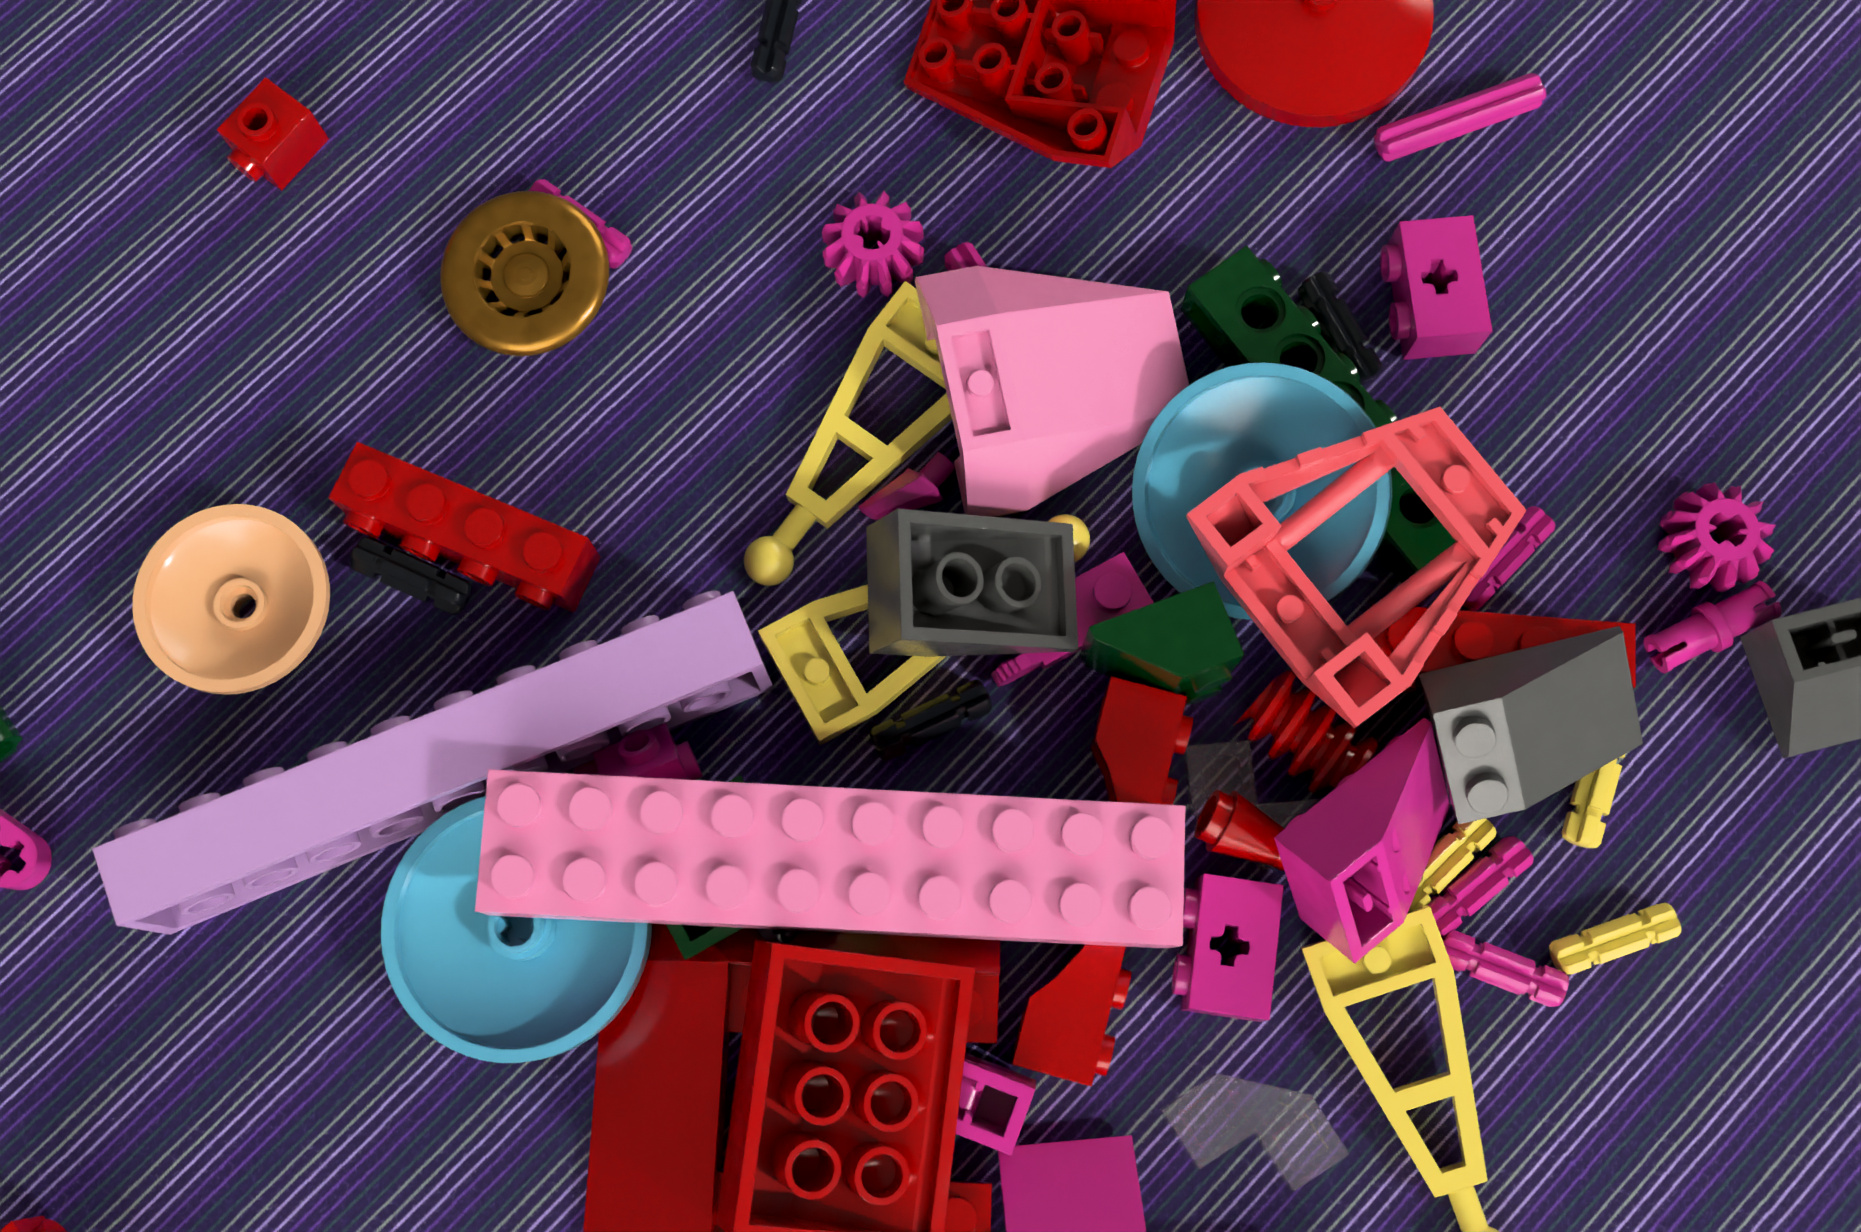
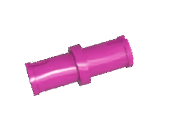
M1758 581L1752 584L1751 587L1715 605L1706 601L1692 609L1690 617L1656 634L1646 636L1643 641L1646 652H1651L1655 649L1661 652L1649 659L1661 673L1665 674L1673 670L1674 667L1710 649L1719 653L1731 647L1734 637L1769 620L1780 617L1782 613L1780 602H1774L1768 606L1765 604L1764 601L1775 597L1776 594L1765 582Z

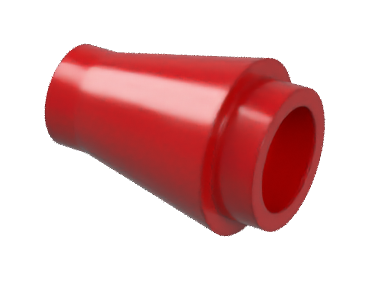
M1218 789L1209 796L1200 812L1194 836L1206 842V849L1208 851L1270 865L1280 871L1284 870L1274 837L1285 828L1237 791H1232L1228 795Z

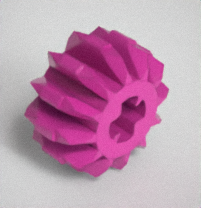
M858 191L854 197L855 209L852 210L837 204L833 210L836 223L824 225L822 238L823 242L828 246L822 252L823 261L828 268H836L834 273L835 281L840 287L856 281L857 294L864 298L869 293L871 285H879L880 292L888 298L892 294V279L901 283L906 281L910 284L913 280V269L911 266L923 263L924 248L918 244L924 238L923 226L920 221H910L911 208L907 202L890 209L889 195L883 191L877 197L875 204H867L866 197ZM869 241H877V249H869Z
M1715 482L1704 484L1696 491V494L1684 492L1673 501L1674 511H1669L1662 516L1658 525L1669 535L1659 541L1657 550L1674 553L1676 560L1669 566L1668 573L1677 574L1686 569L1690 572V589H1700L1710 582L1715 592H1725L1735 586L1736 581L1745 584L1754 579L1760 571L1758 564H1762L1770 559L1771 554L1775 551L1762 539L1771 535L1776 525L1759 522L1756 514L1761 511L1764 501H1754L1746 506L1742 503L1741 486H1732L1722 493ZM1712 531L1721 540L1719 544L1712 539L1710 535Z

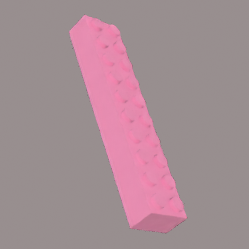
M488 769L475 911L490 916L1173 948L1183 946L1185 806Z

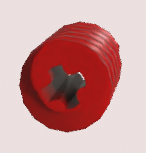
M1289 669L1273 679L1234 725L1251 717L1254 721L1248 735V740L1252 743L1271 734L1274 739L1268 752V757L1272 760L1291 751L1294 754L1288 770V774L1291 777L1311 768L1314 774L1308 791L1312 795L1328 786H1332L1335 789L1343 778L1354 774L1373 759L1378 741L1374 737H1369L1353 745L1352 740L1357 727H1352L1346 721L1333 728L1331 724L1336 712L1327 704L1313 711L1311 706L1316 695L1309 688L1306 687L1293 694L1291 689L1296 674L1292 669Z

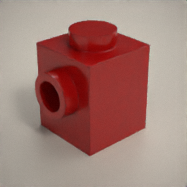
M266 77L217 129L218 133L232 149L227 159L241 173L253 182H257L263 176L281 191L329 140L312 112Z

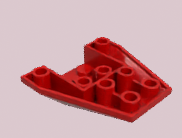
M932 0L909 64L904 84L907 89L1053 161L1112 168L1142 145L1174 44L1176 0Z

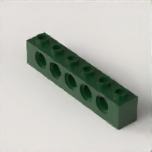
M1247 245L1187 287L1180 310L1226 367L1262 362L1281 364L1280 361L1293 359L1303 364L1307 371L1331 381L1349 394L1367 413L1376 428L1398 421L1392 409L1385 402L1379 399L1374 400L1359 382L1358 370L1353 362L1342 352L1335 353L1320 335V325L1311 311L1303 305L1296 306L1282 289V280L1274 266L1266 259H1258ZM1247 313L1259 314L1267 320L1270 327L1266 329L1252 328L1245 323L1242 315ZM1393 467L1391 469V512L1385 534L1376 552L1399 581L1403 583L1456 541L1398 470ZM1409 501L1418 505L1424 513L1425 523L1417 524L1407 520L1400 511L1399 502Z

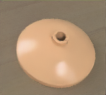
M228 504L211 507L194 513L175 524L149 551L142 563L134 586L132 611L135 629L140 643L149 658L172 679L190 688L212 694L229 695L251 692L266 687L289 674L313 649L322 633L329 611V576L325 562L314 542L295 523L283 515L263 507L247 504ZM248 600H255L256 607L254 612L249 617L240 618L239 610L242 604Z

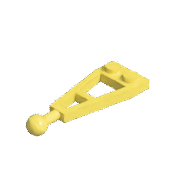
M904 281L869 326L786 493L788 501L794 504L795 507L773 536H763L754 540L745 552V570L748 576L760 585L774 586L785 581L791 574L794 566L792 551L815 521L828 529L952 420L947 393L888 445L849 419L884 347L946 389L935 339L927 340L917 289L908 282ZM839 439L869 462L825 500L812 491Z
M1069 514L1057 515L1047 521L1073 524L1074 562L1080 560L1086 554L1090 545V533L1085 523L1076 516ZM868 584L815 600L758 630L760 639L819 745L830 741L877 715L946 657L912 656L866 693L827 622L867 610Z
M1430 906L1409 911L1403 924L1355 964L1325 939L1301 947L1323 1011L1434 1197L1448 1194L1461 1232H1500L1488 1226L1474 1185L1487 1182L1488 1180L1455 974ZM1432 978L1447 1072L1392 1089L1345 1007ZM1452 1096L1462 1162L1439 1169L1406 1111Z

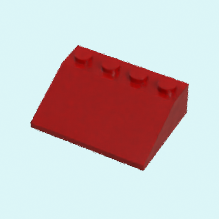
M755 940L716 1221L725 1232H944L975 968Z

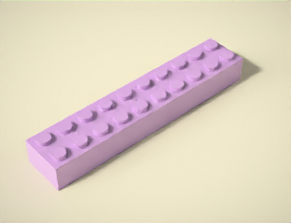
M717 590L699 594L683 604L684 611L662 620H659V617L656 615L639 618L625 625L621 629L622 636L600 645L595 640H589L564 649L559 654L560 661L538 670L533 665L512 669L497 678L498 686L473 695L472 691H460L450 694L434 703L435 711L413 720H410L409 716H399L385 720L371 728V737L348 746L347 742L339 741L320 746L307 754L309 762L286 771L282 767L258 771L243 780L244 788L222 797H220L219 793L199 795L179 805L180 813L157 823L155 819H143L118 828L114 831L115 840L92 848L116 926L171 935L424 832L432 823L449 811L469 801L486 796L488 769L569 773L574 771L575 767L595 760L594 752L620 742L632 732L648 730L663 723H666L669 730L672 731L773 690V685L734 591L722 596Z

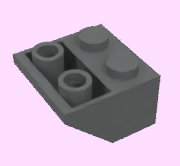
M1861 598L1774 619L1740 637L1783 759L1861 739Z

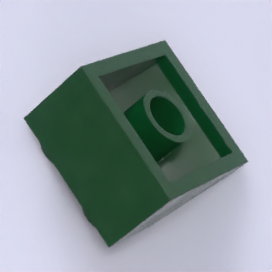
M1214 581L1089 626L1080 656L1084 666L1108 677L1112 676L1187 696L1186 704L1190 705L1222 692L1221 684L1232 679L1231 672L1244 656V652Z

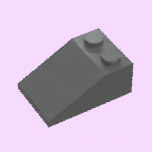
M896 509L866 527L869 654L935 657L1073 652L1078 650L1073 524Z
M1620 626L1419 674L1429 721L1433 727L1446 790L1458 825L1525 810L1643 744L1624 635Z

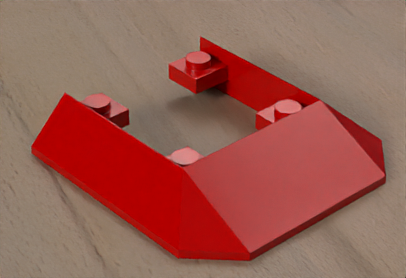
M652 923L650 951L640 981L619 1014L599 1032L583 1232H725L716 1221L723 1177L721 1162L730 1032H743L755 940L766 941V939L759 935L757 928H743L685 960L666 924ZM800 931L788 943L975 968L967 1042L997 1044L1000 940ZM950 1181L944 1232H991V1182Z

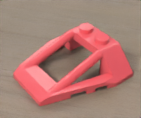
M1437 407L1363 432L1361 436L1323 449L1318 447L1297 454L1296 458L1266 468L1262 466L1241 473L1188 512L1186 518L1222 583L1300 681L1355 728L1411 686L1423 668L1424 662L1440 638L1446 633L1477 582L1484 576L1527 510L1441 407ZM1357 462L1281 523L1277 521L1264 504L1271 499ZM1395 467L1456 542L1350 624L1346 625L1287 551ZM1451 580L1389 657H1387L1373 639Z

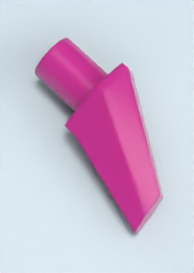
M937 452L919 473L907 468L903 474L858 507L869 518L879 520L896 509L915 510L940 502L943 498L938 488L954 472L955 466L947 457Z

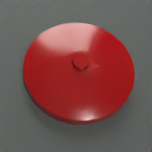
M1196 0L1195 31L1198 45L1207 67L1219 84L1235 100L1257 114L1277 122L1301 127L1321 128L1352 123L1379 111L1392 102L1410 83L1418 70L1430 42L1434 20L1433 0Z

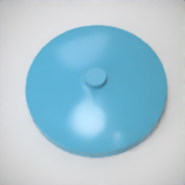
M1246 363L1230 366L1198 379L1178 393L1161 410L1151 424L1137 456L1133 474L1132 502L1136 526L1147 554L1163 577L1180 593L1214 581L1228 616L1252 620L1218 577L1188 522L1186 514L1241 473L1262 466L1266 468L1296 458L1297 454L1318 447L1323 449L1361 436L1363 432L1376 428L1362 407L1344 390L1331 381L1298 367L1278 363ZM1357 462L1271 499L1264 504L1277 521L1281 523ZM1391 470L1287 551L1326 601L1336 597L1362 574L1381 544L1391 512Z
M484 796L462 804L444 814L414 841L403 856L391 879L384 901L381 919L383 959L390 983L400 1003L418 1026L437 1042L455 1052L482 1061L522 1063L541 1060L578 1047L604 1029L619 1014L632 996L645 969L650 951L652 923L490 916L476 912L475 905L486 797Z

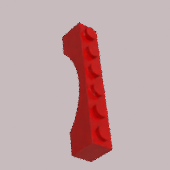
M1110 677L1105 688L1090 747L1104 778L1109 802L1173 805L1178 787V779L1168 777L1173 753L1185 754L1193 725V717L1183 715L1187 696ZM1082 944L1076 955L1052 981L1026 999L1010 1065L1091 1087L1095 1074L1107 1075L1116 1038L1115 1036L1105 1034L1111 1007L1119 1010L1123 1009L1131 980L1132 971L1121 968L1126 946Z

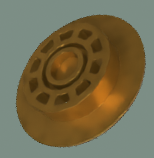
M538 191L506 193L476 207L454 230L445 248L441 264L442 295L447 310L455 324L478 345L488 350L511 356L543 354L573 340L596 316L605 298L609 281L608 252L601 233L594 222L573 203L561 197ZM525 236L524 241L512 244V239ZM539 236L548 237V243L543 244L539 242ZM503 246V251L496 259H493L494 253ZM566 248L567 253L561 261L558 255ZM486 270L491 271L490 281L484 280ZM494 295L499 299L498 302L488 303L487 301L488 297ZM510 312L516 313L514 316H507Z

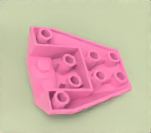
M983 266L966 267L915 278L927 340L935 339L960 452V456L954 461V466L966 515L999 517L1033 508L1142 444L1151 424L1171 399L1189 386L1168 291Z

